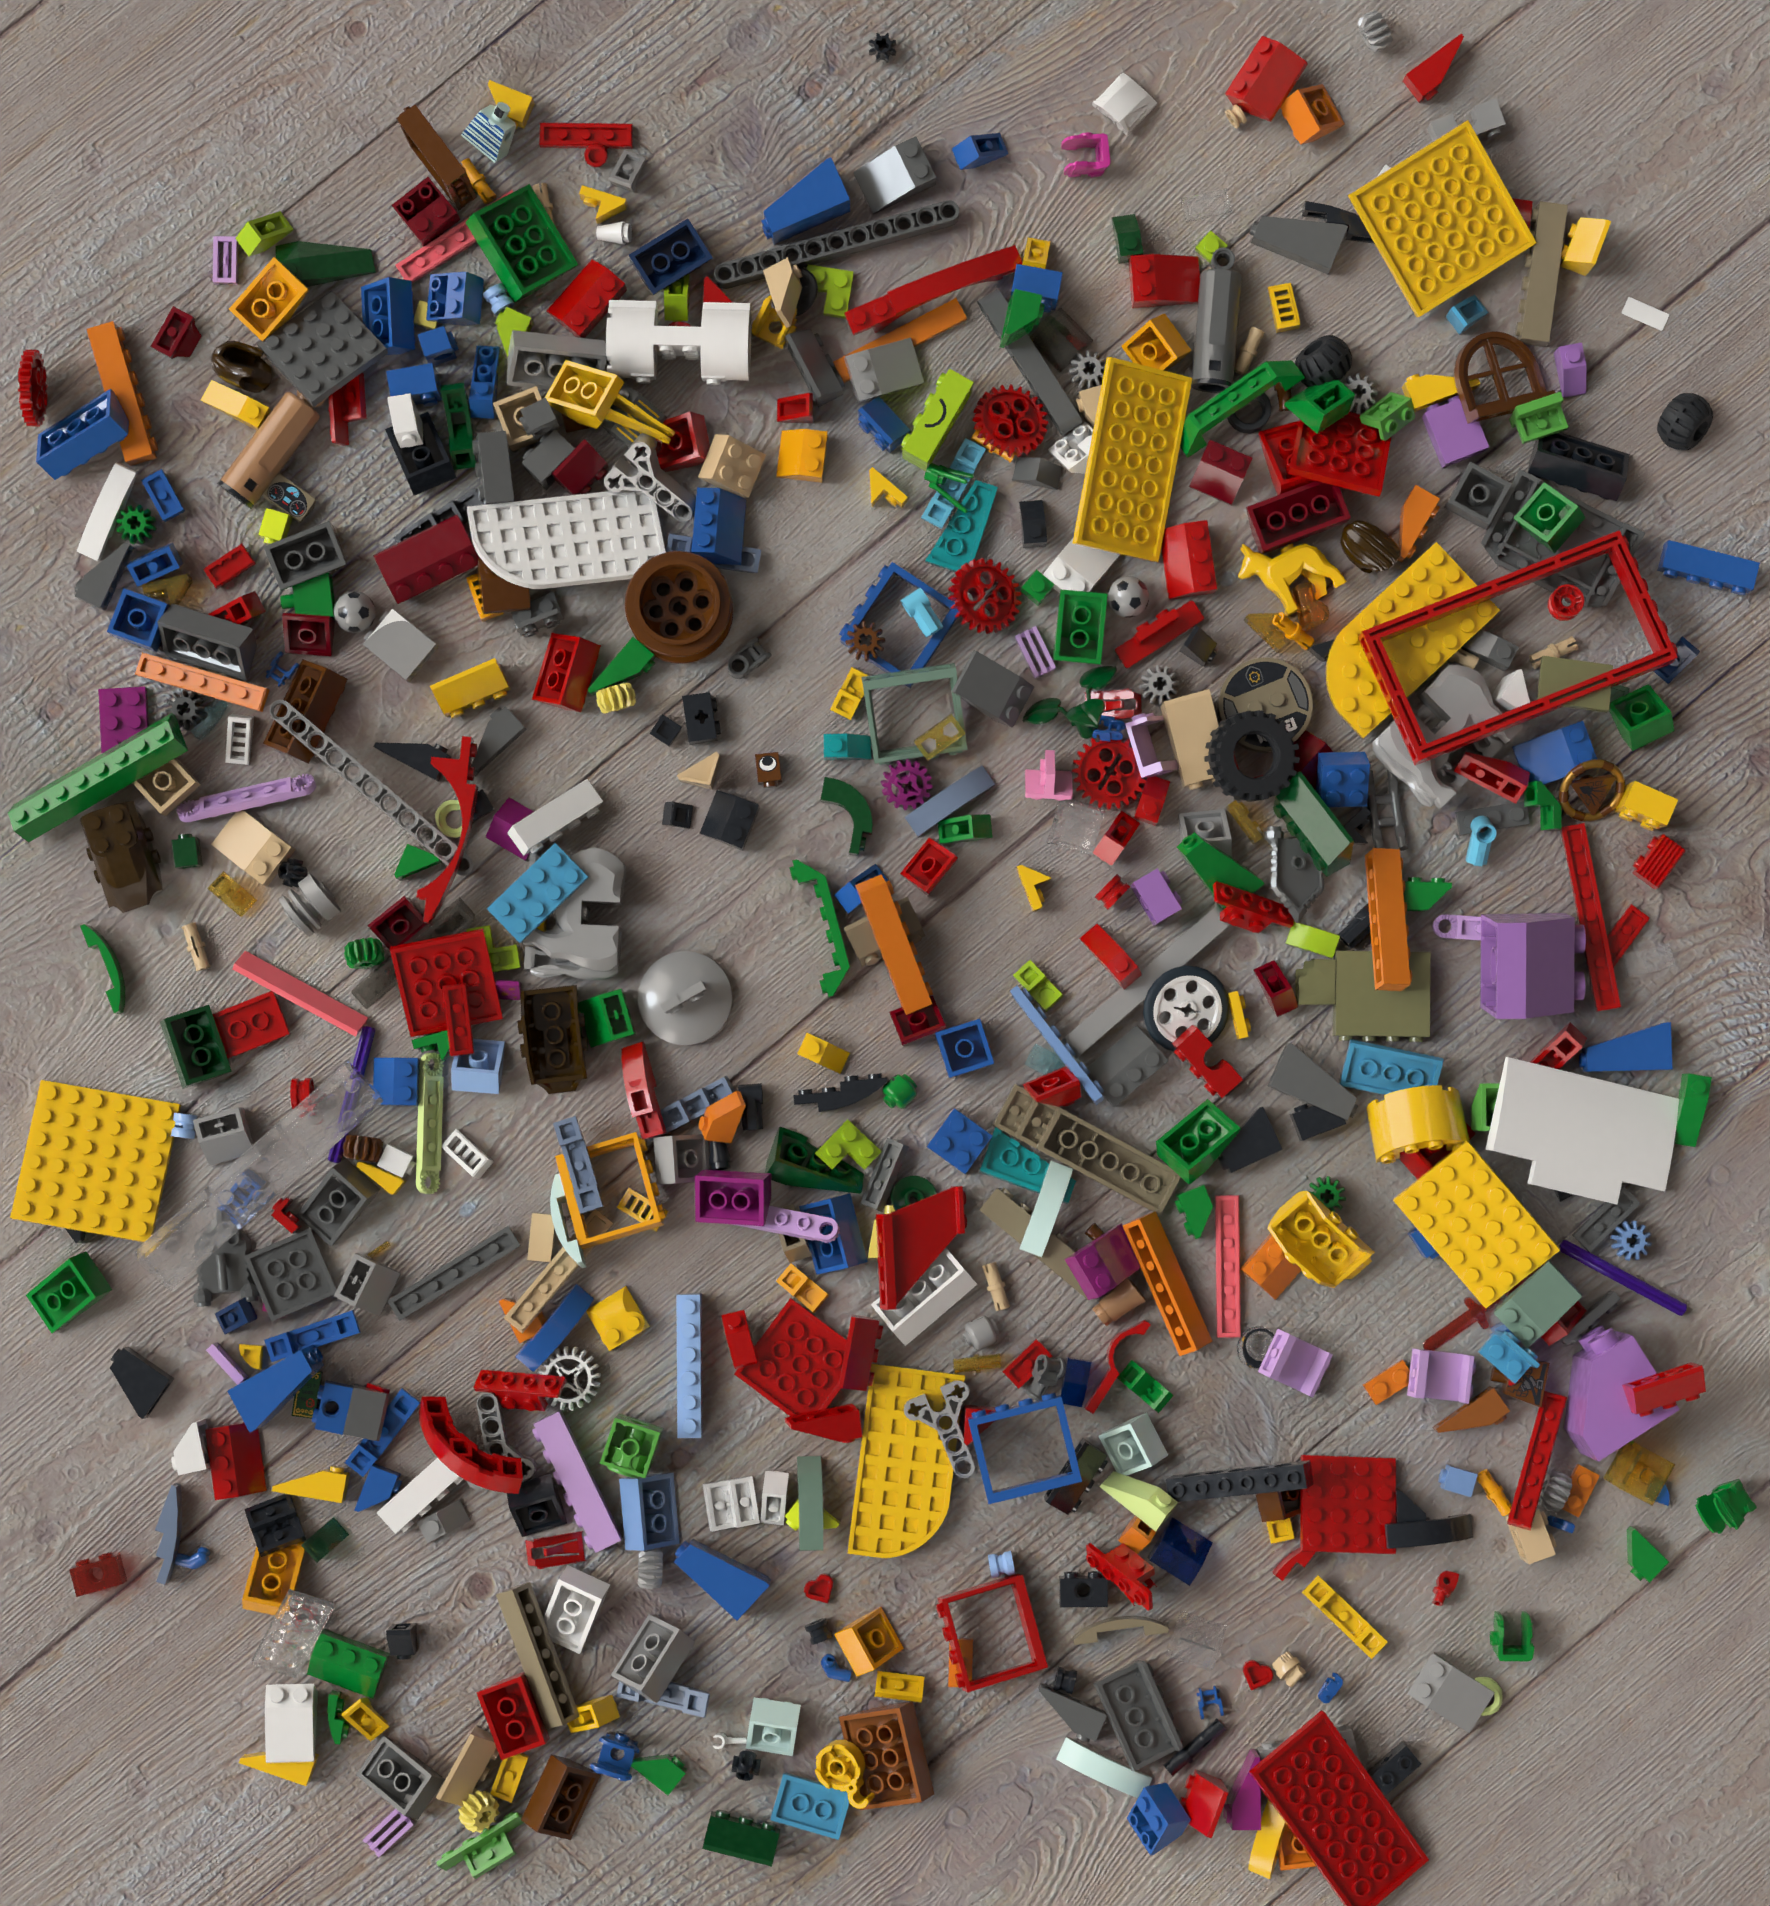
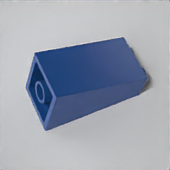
M831 157L822 162L763 211L762 229L767 240L771 238L774 245L850 212V198Z
M311 1345L301 1349L227 1391L249 1432L266 1425L324 1366L322 1362L323 1355L318 1348Z
M694 1539L689 1543L685 1540L675 1552L677 1557L674 1563L736 1621L770 1586L771 1579L768 1576Z

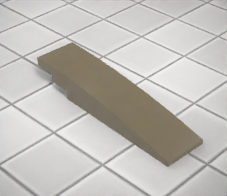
M1016 1084L1013 1085L992 1124L996 1128L1152 1212L1156 1211L1158 1215H1161L1181 1178L1169 1166L1057 1106L1036 1102L1024 1088Z

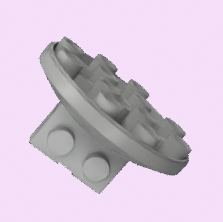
M680 951L660 958L646 971L639 986L638 1005L645 1024L656 1036L672 1044L694 1045L710 1039L724 1026L731 1011L732 990L726 974L716 962L696 952Z

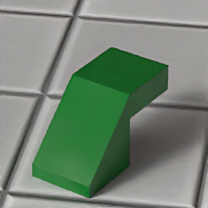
M1541 781L1528 782V787L1524 791V807H1540V831L1562 829L1560 803Z
M1133 1360L1129 1362L1117 1377L1157 1413L1174 1396Z

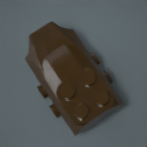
M134 801L113 804L82 816L80 822L89 848H86L87 855L90 861H94L96 867L94 876L97 883L102 885L109 908L114 906L122 913L149 905L155 892L163 890L161 871L158 864L161 863V858L158 850H154L151 843L154 840L153 833L150 827L146 828Z
M577 985L520 991L521 1020H518L517 1024L518 1032L523 1034L524 1044H520L521 1057L526 1058L531 1085L537 1084L541 1086L548 1094L576 1091L581 1080L587 1079L584 1051H588L587 1037L582 1036V1027H585V1016L579 1010Z

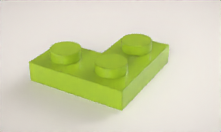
M808 265L807 270L814 275L817 281L818 292L827 293L824 316L846 319L844 312L848 311L854 271Z
M490 925L466 929L467 932L484 929L493 973L521 968L517 944L494 948Z
M847 1119L815 1154L831 1169L848 1154L865 1170L882 1151Z

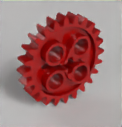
M25 350L23 355H21L22 361H20V368L18 370L20 410H22V417H24L26 426L40 427L45 420L44 414H46L48 404L46 367H44V359H42V354H40L39 350Z
M1010 384L1008 390L1003 385L999 387L998 391L995 387H992L990 393L985 392L983 397L979 399L973 411L975 415L972 421L977 422L974 430H980L977 438H985L983 445L985 446L990 443L992 445L991 452L996 448L999 449V456L1004 451L1007 452L1009 458H1011L1013 452L1016 453L1018 458L1023 452L1029 455L1031 449L1035 451L1038 445L1042 443L1047 433L1045 428L1048 425V421L1043 420L1047 412H1040L1044 405H1036L1035 402L1038 397L1036 396L1031 399L1029 397L1030 391L1023 394L1021 386L1017 391H1014L1012 384ZM993 410L998 411L1000 414L994 413ZM999 431L1004 432L1006 435L1000 434Z
M984 558L977 561L973 559L962 565L961 569L955 572L956 576L950 580L954 585L949 587L948 590L954 594L948 597V599L955 601V604L951 606V609L958 610L955 617L962 616L961 624L969 622V630L977 627L979 634L984 630L986 634H990L993 631L997 633L1009 626V623L1015 621L1014 616L1020 612L1016 607L1021 605L1022 602L1016 598L1022 595V593L1015 591L1019 583H1012L1015 575H1007L1008 567L1001 570V562L993 566L992 559H989L986 563ZM980 576L985 579L986 584L981 581ZM994 582H996V586L985 596V591L989 590ZM997 591L1001 593L1003 600L999 598ZM967 592L971 594L973 601L968 598ZM985 596V601L980 603L974 611V606ZM985 608L989 611L990 616L985 613Z
M1091 738V747L1083 744L1085 753L1077 752L1081 760H1073V764L1077 765L1078 768L1072 769L1071 773L1078 774V777L1074 778L1072 782L1080 783L1076 791H1084L1082 799L1088 796L1091 798L1089 805L1097 801L1098 809L1103 804H1106L1107 810H1110L1111 805L1115 804L1118 810L1120 809V802L1128 806V798L1136 800L1137 797L1134 792L1142 793L1143 791L1138 785L1147 782L1141 778L1133 748L1129 747L1130 739L1122 743L1121 740L1111 739L1109 742L1102 741L1100 738L1099 742H1096ZM1103 750L1109 751L1112 755V760L1109 762L1102 761L1099 753ZM1121 754V759L1113 770L1115 776L1111 775L1102 790H1099L1098 786L1106 774L1104 768L1109 769L1116 756ZM1123 762L1129 763L1132 767V772L1129 774L1122 773L1119 769L1120 764ZM1090 770H1095L1099 773L1100 779L1092 782L1088 779L1087 773ZM1111 782L1117 783L1120 787L1119 793L1111 794L1107 789V785Z

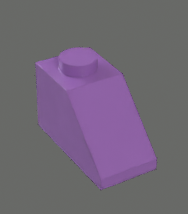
M1582 343L1558 347L1554 352L1562 397L1586 394V361Z

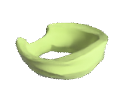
M458 800L443 802L435 813L438 829L448 837H461L462 826L453 829L446 823V817L449 812L460 810Z
M1475 1678L1476 1681L1495 1692L1494 1702L1486 1707L1481 1714L1483 1716L1492 1715L1502 1705V1689L1492 1678Z

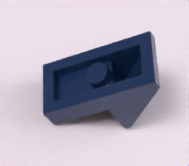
M1683 636L1674 643L1677 647L1678 658L1672 664L1653 671L1667 684L1700 652Z
M246 1298L238 1300L215 1313L224 1334L230 1333L257 1319L251 1302H247Z

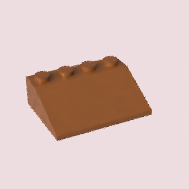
M913 1701L889 1704L839 1716L844 1740L854 1743L864 1756L865 1770L862 1777L864 1783L860 1787L859 1792L864 1797H867L870 1793L875 1794L872 1801L860 1810L919 1803L934 1795Z

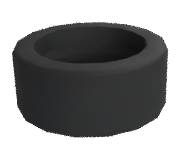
M1265 393L1255 398L1261 403L1263 409L1262 416L1257 422L1251 424L1244 423L1237 418L1236 413L1227 417L1228 422L1235 430L1251 434L1258 432L1266 425L1271 416L1272 406L1269 397Z

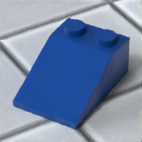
M1584 721L1560 728L1512 747L1518 766L1530 772L1528 782L1541 781L1544 785L1563 779L1571 769L1582 762L1597 759Z

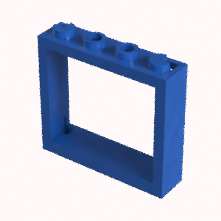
M891 562L889 567L885 565L880 571L878 577L881 579L877 585L872 584L866 592L867 600L863 605L859 604L854 610L852 616L855 618L851 624L846 623L840 631L839 635L842 636L840 642L849 649L853 647L846 645L845 641L852 639L847 635V632H855L853 625H860L892 575L896 574L917 589L921 588L926 595L949 609V612L941 622L943 628L933 634L911 667V669L924 668L958 617H955L958 610L951 609V606L955 604L953 601ZM868 654L869 662L884 672L900 671L878 656L877 659H874L871 654ZM914 683L905 685L911 689Z
M1055 1393L1045 1394L1041 1396L1042 1400L1033 1402L1032 1398L1018 1401V1406L1009 1408V1404L996 1406L993 1412L986 1413L984 1409L971 1413L972 1417L968 1418L988 1504L1082 1482L1061 1395L1056 1396ZM1056 1406L1072 1472L993 1491L977 1425Z

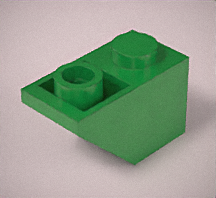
M1408 877V881H1405V891L1403 893L1404 902L1407 904V911H1427L1452 888V883H1446L1445 878H1431V882H1422L1420 877Z
M1203 1184L1177 1194L1178 1200L1174 1201L1179 1214L1183 1213L1187 1222L1183 1223L1188 1236L1193 1235L1194 1239L1201 1237L1213 1208Z

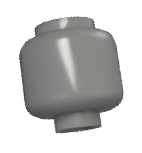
M980 1316L966 1323V1333L962 1334L967 1346H973L974 1349L979 1351L995 1344L999 1331L992 1318L988 1319L986 1316Z

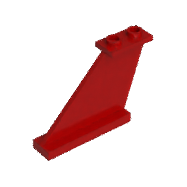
M951 1186L949 1189L891 1213L876 1214L880 1309H897V1304L957 1234H965L967 1217L964 1214L966 1193L963 1191V1186Z

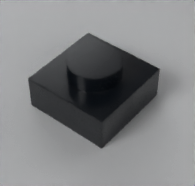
M662 714L649 734L670 747L681 731L682 726Z
M483 789L478 791L473 817L474 822L495 810Z

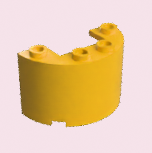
M1442 1085L1407 1088L1384 1095L1385 1100L1381 1102L1375 1099L1366 1107L1376 1162H1382V1164H1390L1395 1162L1396 1159H1400V1152L1403 1151L1411 1154L1418 1152L1421 1148L1429 1147L1430 1150L1440 1149L1445 1144L1447 1151H1454L1466 1140L1469 1141L1460 1092L1454 1087H1448V1090H1442Z

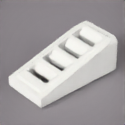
M236 714L228 716L225 763L250 764L254 716ZM235 723H245L246 728L235 727ZM234 732L246 733V737L234 736ZM233 742L245 743V747L233 746ZM232 751L245 752V755L235 756L232 755Z
M455 1129L442 1144L441 1148L474 1178L479 1179L493 1164V1160L458 1129ZM460 1139L462 1142L453 1151L451 1148ZM466 1145H467L469 1148H468V1149L463 1153V1155L460 1157V1156H459V1153H460V1152L466 1147ZM474 1152L475 1156L467 1163L466 1160Z

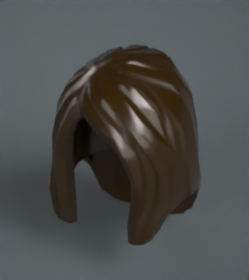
M226 341L217 346L212 353L211 362L214 372L228 384L249 392L260 393L269 387L272 380L271 368L261 358L264 352L258 347L238 341Z
M1356 520L1351 524H1347L1342 531L1340 544L1343 552L1361 571L1369 574L1372 571L1382 572L1388 570L1398 560L1400 552L1398 545L1377 526L1367 521Z

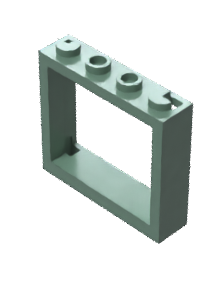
M955 663L862 677L875 764L890 765L893 764V761L902 760L905 762L906 759L913 762L916 760V757L923 756L926 759H933L939 757V754L942 753L956 755V753H962V750H968L961 700L959 696L952 692L958 680ZM949 678L956 728L959 731L957 733L958 739L936 742V749L929 754L922 745L880 751L871 690Z

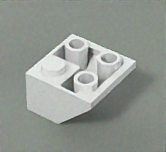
M1084 422L1048 449L1049 453L1071 473L1085 474L1093 429Z

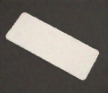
M1628 297L1622 310V314L1660 331L1664 329L1669 314L1631 297Z

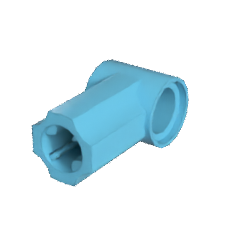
M921 588L900 600L906 612L911 618H914L926 638L943 628L942 623L931 608L928 597Z
M1477 816L1471 822L1470 828L1472 833L1465 860L1474 866H1482L1487 864L1491 843L1496 837V829L1488 817ZM1483 827H1488L1486 831L1479 832Z

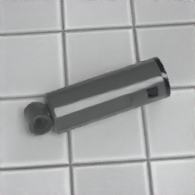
M1225 247L1219 248L1213 253L1210 263L1211 269L1204 270L1200 275L1191 387L1195 390L1209 393H1221L1234 384L1242 276L1240 273L1232 270L1235 255L1230 249ZM1225 258L1229 264L1220 266L1216 260Z

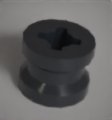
M827 1618L816 1620L805 1626L806 1632H809L811 1636V1645L833 1637L832 1631L828 1630Z
M1058 1666L1053 1690L1059 1691L1062 1689L1068 1694H1072L1077 1671H1066L1063 1667Z

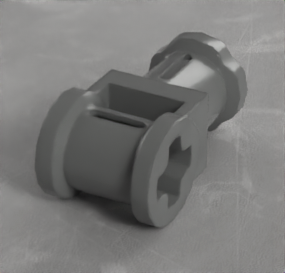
M1039 1355L1032 1371L1034 1380L1026 1389L1027 1395L1034 1400H1042L1041 1396L1045 1395L1049 1385L1056 1386L1058 1380L1064 1376L1066 1371L1065 1360L1061 1357L1053 1359L1047 1355Z

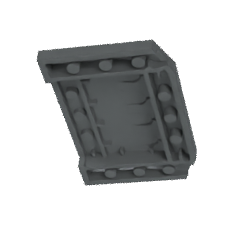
M1519 469L1481 541L1482 546L1495 564L1514 572L1620 530L1622 536L1627 538L1629 552L1633 557L1645 533L1552 487L1579 506L1586 517L1556 553H1553L1514 520L1515 515L1544 483L1541 479ZM1608 553L1533 583L1552 593L1561 585H1574L1583 593L1584 607H1606L1620 579Z

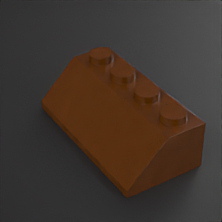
M302 659L283 700L288 702L325 733L327 723L335 711V706L345 690L348 679L328 668ZM281 704L276 716L284 717L288 711L287 707ZM296 720L292 724V729L296 733H301L306 728V724L302 720ZM273 721L263 744L309 764L314 753L278 722ZM315 735L311 738L310 744L312 747H317L321 736Z

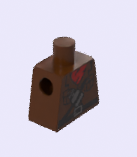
M1537 1361L1540 1366L1538 1368L1530 1366L1515 1384L1496 1367H1493L1490 1380L1503 1383L1502 1393L1541 1407L1550 1363Z

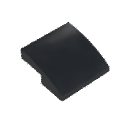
M282 1494L244 1509L261 1557L306 1540L290 1494Z

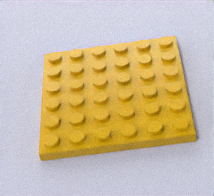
M1469 120L1461 123L1348 195L1416 317L1427 313L1536 244L1533 235Z
M41 1080L10 1218L151 1244L174 1137L171 1136L172 1128L175 1127L173 1117L174 1113H180L181 1105Z

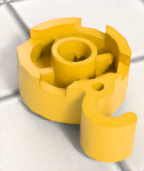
M834 1740L816 1756L815 1774L819 1781L828 1789L833 1788L846 1791L848 1793V1800L853 1807L857 1809L866 1807L875 1797V1794L870 1793L867 1797H864L859 1792L860 1787L864 1783L862 1777L865 1770V1760L861 1750L854 1743L847 1740Z

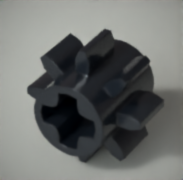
M876 33L875 41L869 40V45L874 47L869 50V56L875 55L877 63L880 60H885L888 63L890 55L896 56V50L892 48L896 46V40L890 41L889 33L885 36H880L879 33ZM883 45H886V48L882 51L879 50Z
M288 858L287 862L281 863L278 869V876L280 879H284L282 885L299 887L298 883L308 876L307 868L302 866L304 861Z
M741 1751L739 1757L733 1756L731 1771L736 1772L738 1779L750 1781L754 1775L759 1776L761 1759H756L757 1755L752 1751Z

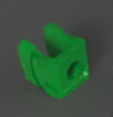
M1740 1479L1716 1486L1711 1494L1698 1497L1697 1504L1695 1505L1699 1516L1712 1533L1721 1534L1725 1529V1523L1730 1528L1733 1527L1738 1530L1745 1521V1515L1757 1508L1744 1489Z
M1494 1611V1631H1490V1645L1500 1661H1531L1535 1646L1531 1643V1638H1533V1622H1531L1529 1614L1526 1611H1522L1521 1645H1503L1504 1620L1499 1611Z

